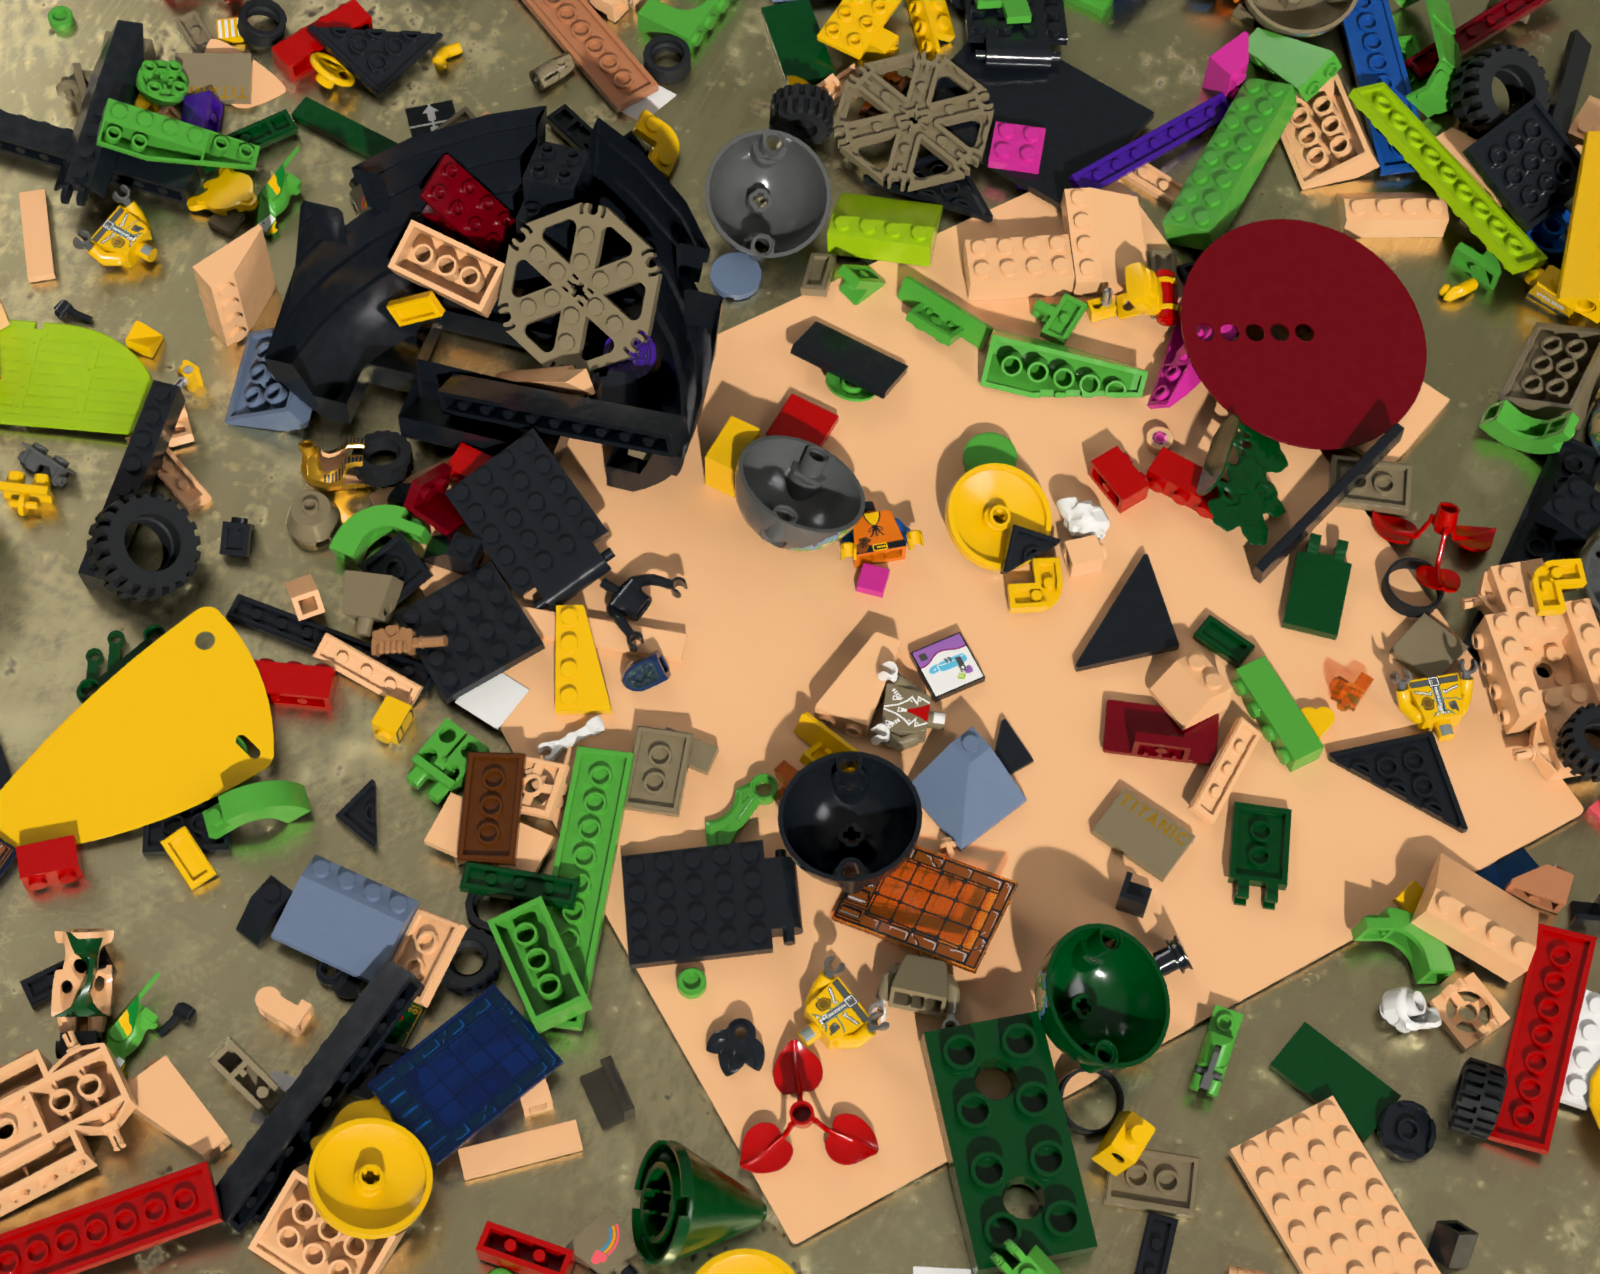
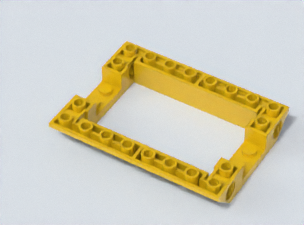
M1588 131L1584 136L1556 300L1595 323L1600 322V131Z

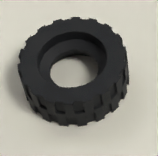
M379 430L371 434L368 433L363 437L365 439L364 448L353 449L352 455H363V467H354L357 478L363 484H368L374 488L396 486V484L405 481L411 475V470L414 468L411 444L404 435L402 436L398 432ZM392 453L396 455V460L386 465H373L370 463V458L377 454Z
M475 927L467 928L441 980L447 989L453 990L459 995L467 994V996H473V994L483 993L485 989L493 986L492 983L497 981L498 973L501 971L500 951L497 943L494 942V938L482 929L478 930ZM473 948L481 953L483 964L477 972L462 974L455 968L454 958L462 949Z

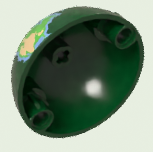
M1101 923L1076 927L1051 947L1038 971L1035 984V1005L1041 1026L1052 1043L1067 1057L1078 1062L1087 1073L1092 1074L1103 1069L1114 1070L1141 1064L1159 1049L1166 1036L1170 1019V998L1167 984L1154 957L1143 944L1126 931Z

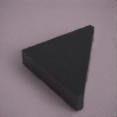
M1013 524L1010 527L1000 574L1004 575L1060 543V539Z
M1006 719L1002 720L994 752L1008 773L1012 775L1033 763L1034 760Z
M371 779L335 817L337 821L373 851L378 849L376 783Z

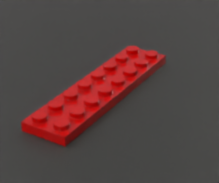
M1538 923L1536 950L1526 974L1504 1067L1507 1069L1508 1075L1505 1096L1496 1125L1487 1140L1548 1156L1597 937Z
M205 1161L0 1234V1274H77L223 1222L210 1164Z

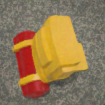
M1141 262L1126 266L1125 280L1127 293L1117 295L1116 297L1119 319L1122 320L1137 315H1153L1156 317L1157 323L1162 326L1177 324L1180 307L1177 301L1176 286L1178 285V280L1175 278V272H1171L1168 269H1160L1154 272ZM1127 300L1134 306L1130 311H1126L1123 308Z

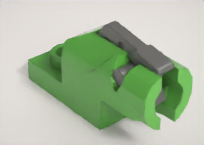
M1215 1005L1188 1086L1189 1089L1198 1092L1200 1087L1207 1090V1096L1217 1098L1244 1014Z

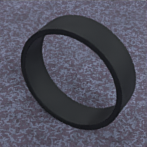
M1412 557L1395 561L1388 568L1381 582V592L1386 603L1394 611L1407 617L1419 618L1424 613L1427 615L1431 614L1444 596L1443 590H1436L1437 599L1433 604L1423 607L1412 606L1401 601L1393 593L1389 584V574L1398 569L1417 570L1420 566L1434 567L1433 565L1422 559Z
M1082 1068L1069 1073L1061 1081L1059 1085V1090L1062 1102L1064 1089L1068 1081L1075 1074L1079 1072H1086ZM1104 1069L1096 1073L1103 1076L1114 1089L1116 1095L1114 1116L1101 1129L1090 1130L1075 1124L1065 1111L1068 1127L1073 1131L1081 1134L1103 1132L1111 1127L1119 1112L1123 1111L1124 1094L1121 1085L1110 1072Z

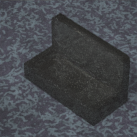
M611 1055L600 1060L601 1068L580 1077V1083L603 1131L636 1117L635 1107Z

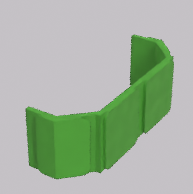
M1420 0L1394 1L1405 9ZM1425 0L1439 62L1426 85L1406 95V99L1428 118L1451 109L1453 105L1450 100V96L1453 95L1451 84L1452 81L1456 80L1454 74L1463 62L1459 45L1455 41L1454 35L1456 31L1447 0Z

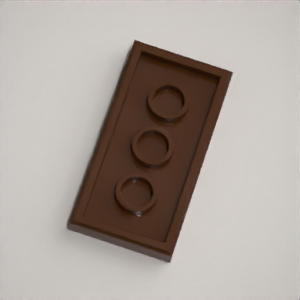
M468 752L457 853L458 864H466V861L487 865L516 866L527 758L525 753Z

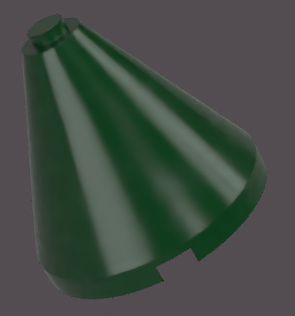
M658 1140L653 1143L647 1150L639 1167L634 1190L642 1191L640 1209L632 1208V1230L637 1252L646 1264L668 1266L756 1228L766 1218L767 1207L760 1196L677 1141Z

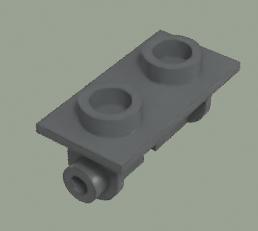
M22 441L21 444L27 447V449L18 455L20 464L36 474L44 466L41 474L49 475L52 485L62 487L67 482V477L65 476L68 472L76 474L75 471L68 468L70 463L58 455H55L54 458L47 455L49 449L37 442L30 445Z

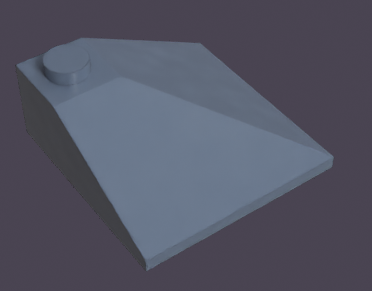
M973 727L950 743L912 781L918 792L923 810L947 837H951L952 841L956 842V847L960 852L1027 801L991 746Z

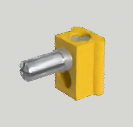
M1105 288L1103 297L1087 300L1086 304L1088 307L1086 313L1091 323L1116 316L1117 306L1112 297V288Z
M183 360L182 366L177 370L178 379L173 385L180 386V389L185 387L194 393L199 386L204 385L202 374L198 366L188 360Z

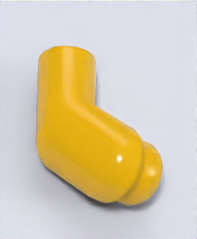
M455 42L438 49L432 58V64H435L437 71L448 68L446 59L463 53L460 43Z
M1469 278L1453 288L1450 284H1444L1439 289V295L1443 297V300L1451 302L1475 291L1478 288V282L1474 278Z

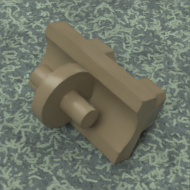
M72 63L73 74L69 78H61V82L56 86V92L58 96L66 98L67 101L74 99L77 114L79 115L93 70H82L80 63Z

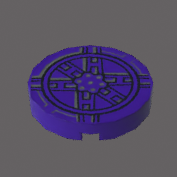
M641 330V334H644L648 339L647 343H643L637 338L634 341V346L639 350L638 354L632 353L627 349L630 355L634 357L606 367L608 371L633 374L637 376V381L649 374L656 361V347L651 337ZM610 337L606 340L603 355L610 353L614 348V342Z

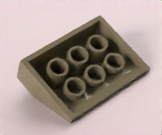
M1536 322L1497 399L1498 402L1506 399L1523 414L1542 420L1553 419L1573 412L1580 418L1575 428L1579 430L1600 388V329Z

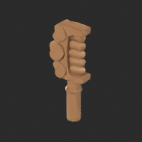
M388 625L385 629L380 628L378 631L374 630L372 632L371 655L380 658V655L384 653L389 654L391 652V654H394L396 652H403L413 656L415 655L416 648L424 649L427 647L447 646L448 638L446 635L417 637V633L410 628L406 629L398 625Z

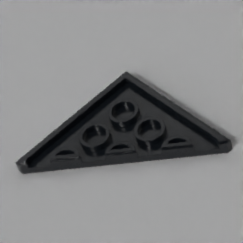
M310 25L306 30L377 99L443 37V34L439 32L429 34L421 33V31L401 30V32L386 31V29L369 28L358 30L351 29V27L330 26V28L315 27V25Z
M930 154L917 158L913 172L917 177L922 178L946 172L948 166L937 156ZM863 175V181L867 185L925 203L943 205L944 209L986 222L993 221V215L970 175H965V179L908 192L909 183H906V188L902 192L900 191L901 184L899 182H893L891 188L888 189L887 178L882 187L869 175Z
M1148 554L1143 555L1075 665L1076 672L1178 650L1179 643Z
M1432 731L1330 752L1328 754V760L1449 827L1461 833L1467 831V824Z

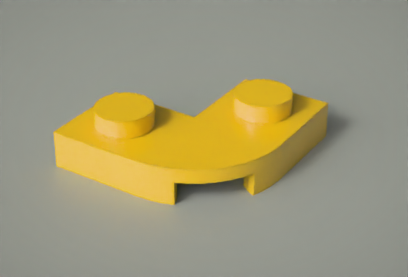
M645 109L640 113L632 133L652 146L648 158L667 178L679 155V140L668 124Z
M1060 557L1033 558L1032 572L1034 583L1008 584L1007 594L1010 614L1042 612L1052 608L1058 602L1063 588Z
M1581 558L1546 561L1534 572L1530 579V593L1536 616L1563 615L1567 609L1562 589L1584 588L1587 584Z

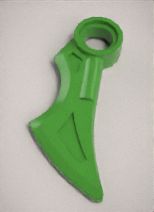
M756 775L750 783L735 790L734 803L730 810L718 819L706 821L707 846L734 843L737 835L758 806L768 805L776 800L778 796V783L772 775ZM767 783L772 787V791L768 795H760L756 792L757 786Z

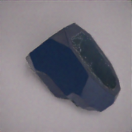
M658 650L628 665L624 669L621 681L631 691H644L668 680L671 673L664 655Z

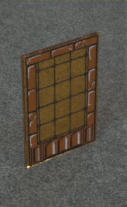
M915 846L905 863L887 878L866 886L855 894L844 892L831 918L835 922L976 974L1008 905H1010L1018 882Z

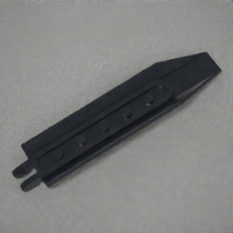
M117 20L94 66L54 187V191L62 188L60 200L63 204L70 202L73 191H78L76 196L77 206H84L89 193H92V191L102 198L106 197L120 152L96 145L97 133L108 98L135 106L139 94L136 86V77L144 62L143 23Z

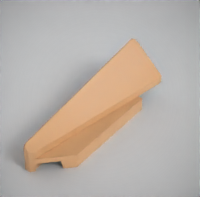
M574 365L499 372L494 376L569 395L595 394L587 369H575Z

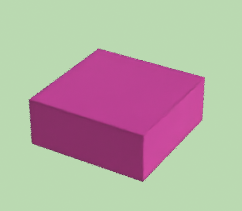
M863 563L856 591L883 598L890 569Z

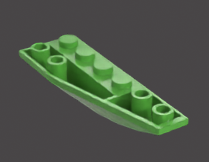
M108 98L104 107L96 141L98 146L146 161L242 170H255L260 150L258 145Z

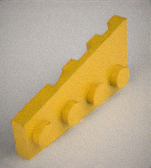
M556 605V715L612 714L584 605Z

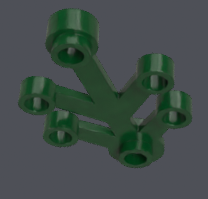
M156 624L148 626L143 632L144 641L121 660V648L125 646L126 639L121 631L115 630L110 632L107 637L109 643L107 672L98 678L99 667L104 663V656L100 649H90L86 653V660L88 662L86 679L80 682L76 690L78 700L83 704L90 697L87 696L88 692L97 691L133 658L150 646L155 637H161L165 634V629ZM114 638H121L117 643L112 642ZM99 655L97 660H90L92 656Z

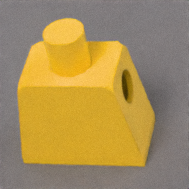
M1133 1111L1119 1112L1091 1159L1116 1177L1136 1163L1156 1128ZM1112 1153L1118 1154L1120 1157L1119 1160L1116 1159L1112 1155Z

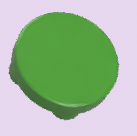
M145 60L138 71L136 86L140 94L151 103L160 106H173L185 98L188 90V79L182 71L181 64L177 61Z
M991 432L981 433L971 438L965 445L963 451L965 473L977 466L988 463H1002L1016 467V449L1009 439L1000 434Z

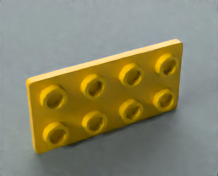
M842 0L818 33L817 40L856 59H861L902 0Z

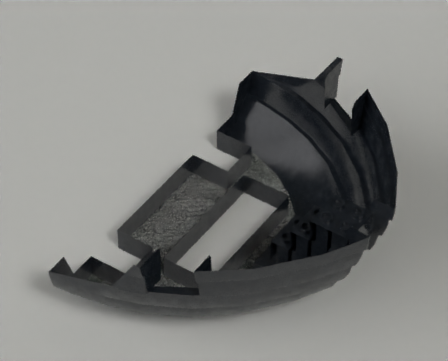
M547 106L487 114L411 137L351 167L356 182L361 184L367 205L372 209L362 213L347 225L344 224L343 213L339 208L303 200L300 206L295 268L265 355L267 366L276 381H281L294 395L323 417L349 424L369 383L408 392L398 415L402 436L453 449H458L461 442L492 457L530 430L442 413L437 390L454 373L547 391L552 390L428 361L442 329L523 348L506 332L515 328V326H503V323L510 321L511 315L490 313L489 317L486 318L472 311L445 309L442 317L399 327L386 308L389 301L430 291L396 275L388 268L411 219L443 234L421 214L428 204L419 195L442 155L448 154L516 217V222L494 258L504 264L506 263L509 244L519 250V247L513 244L512 239L516 238L523 242L526 238L520 229L523 227L532 231L526 223L581 202L592 204L591 212L593 215L597 213L599 205L610 208L654 248L645 252V254L649 252L657 253V257L652 258L649 261V265L651 268L660 266L662 270L658 273H652V276H656L659 273L663 274L651 333V339L656 347V361L649 374L640 379L643 381L641 408L686 416L690 440L675 458L653 454L649 461L627 455L629 449L613 447L606 464L607 486L634 492L656 485L671 475L677 476L679 474L701 416L712 363L716 355L717 333L724 297L700 292L694 283H699L703 262H708L711 249L686 200L640 148L601 118H597L589 136L588 151L545 141ZM566 220L546 228L543 238L570 262L576 224L573 220ZM612 227L606 228L599 267L626 258L632 252L631 244ZM466 245L477 250L473 245ZM522 260L517 264L514 288L541 290L552 285L526 260ZM642 283L606 296L644 299L645 287ZM573 284L575 286V289L577 290L576 293H585L582 290L584 285L580 286ZM434 293L442 305L443 297ZM545 318L526 326V334L543 351L551 352L555 346L559 320ZM588 323L582 358L586 361L602 356L606 340L609 338L595 323ZM605 367L594 371V373L599 372V377L607 376L608 369ZM537 432L559 463L569 438Z

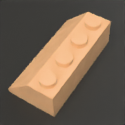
M1436 192L1336 193L1340 232L1351 238L1443 237L1449 222L1447 203L1439 198Z

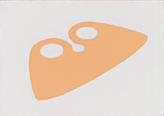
M210 39L204 53L243 52L221 40ZM253 59L251 104L231 105L242 109L254 107L281 96L286 92V88L276 76Z

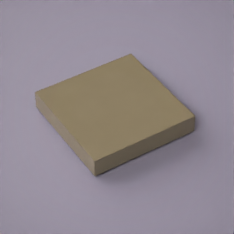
M1424 613L1397 641L1389 653L1420 678L1445 675L1467 651L1468 646Z

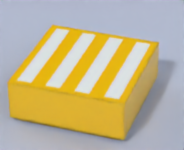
M239 17L216 20L218 40L227 44L244 42L237 28Z

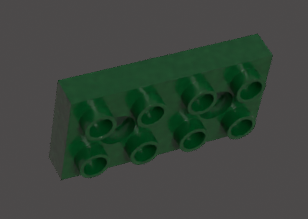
M1037 1011L923 1032L920 1045L973 1274L1002 1272L990 1258L994 1252L1000 1254L1011 1269L1019 1262L1004 1246V1242L1008 1238L1025 1255L1036 1244L1051 1261L1092 1254L1098 1245L1046 1033L1041 1026ZM996 1068L1008 1076L1012 1087L1004 1099L992 1100L978 1091L975 1080L982 1069ZM1021 1184L1028 1186L1038 1196L1040 1205L1032 1218L1020 1219L1006 1210L1002 1198H1004L1006 1190L1011 1185Z

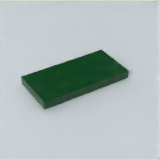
M795 0L761 8V15L786 85H788V75L800 77L811 85L819 84L832 73L836 76L826 45L817 40L820 28L809 0Z
M1306 1022L1302 1024L1268 1067L1315 1104L1334 1096L1355 1133L1363 1142H1366L1376 1129L1380 1113L1388 1105L1397 1102L1401 1097L1400 1094Z

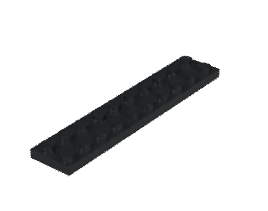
M1571 438L1563 442L1559 452L1548 455L1499 565L1542 558L1543 562L1563 559L1567 548L1535 526L1534 522L1543 506L1572 473L1593 488L1595 487L1600 475V455L1594 447ZM1481 610L1477 611L1463 642L1468 646L1467 650L1477 656L1479 654L1474 649L1471 638L1472 633L1484 617Z

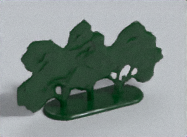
M1238 414L1229 416L1218 428L1212 439L1197 485L1196 493L1201 496L1209 493L1217 485L1220 495L1217 498L1210 499L1207 503L1213 515V523L1227 532L1238 526L1241 527L1243 535L1251 545L1259 544L1262 546L1267 543L1269 529L1263 518L1264 513L1275 518L1286 513L1282 502L1277 498L1278 492L1275 485L1268 481L1266 477L1268 472L1279 473L1288 467V461L1285 454L1281 451L1280 443L1240 422ZM1238 428H1239L1241 434L1236 437V434H1237V431H1238ZM1244 432L1247 433L1249 437H1244ZM1242 440L1249 441L1251 443V447L1244 448L1240 446L1239 443L1242 444ZM1233 446L1239 455L1236 464L1228 462ZM1239 449L1244 451L1245 456L1240 453ZM1227 467L1229 481H1220ZM1224 490L1230 494L1229 498L1224 494Z

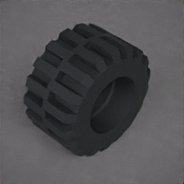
M807 83L788 84L784 88H779L772 95L769 129L788 133L799 138L808 146L823 143V140H827L833 131L834 102L832 96L826 90H821V87L811 86V84Z
M1590 703L1586 707L1581 706L1559 730L1556 746L1560 748L1557 751L1558 758L1563 757L1562 765L1565 768L1569 766L1572 769L1570 771L1572 775L1579 774L1581 775V780L1584 781L1592 778V782H1599L1600 751L1590 746L1586 740L1585 733L1594 734L1600 738V704L1596 707L1594 703Z
M1472 1057L1464 1063L1449 1108L1447 1122L1450 1130L1482 1140H1486L1491 1135L1505 1096L1508 1081L1506 1068Z

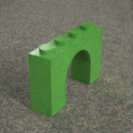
M647 0L637 13L638 29L653 37L661 35L677 36L687 43L691 52L694 47L700 45L705 32L713 28L719 14L726 11L730 0H706L699 7L689 10L676 9L659 0Z

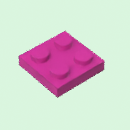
M996 121L988 167L1039 174L1046 128Z

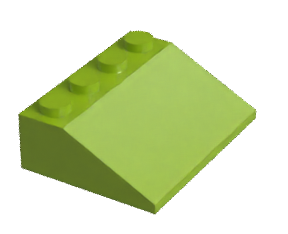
M842 192L831 215L827 231L828 254L930 267L943 205Z

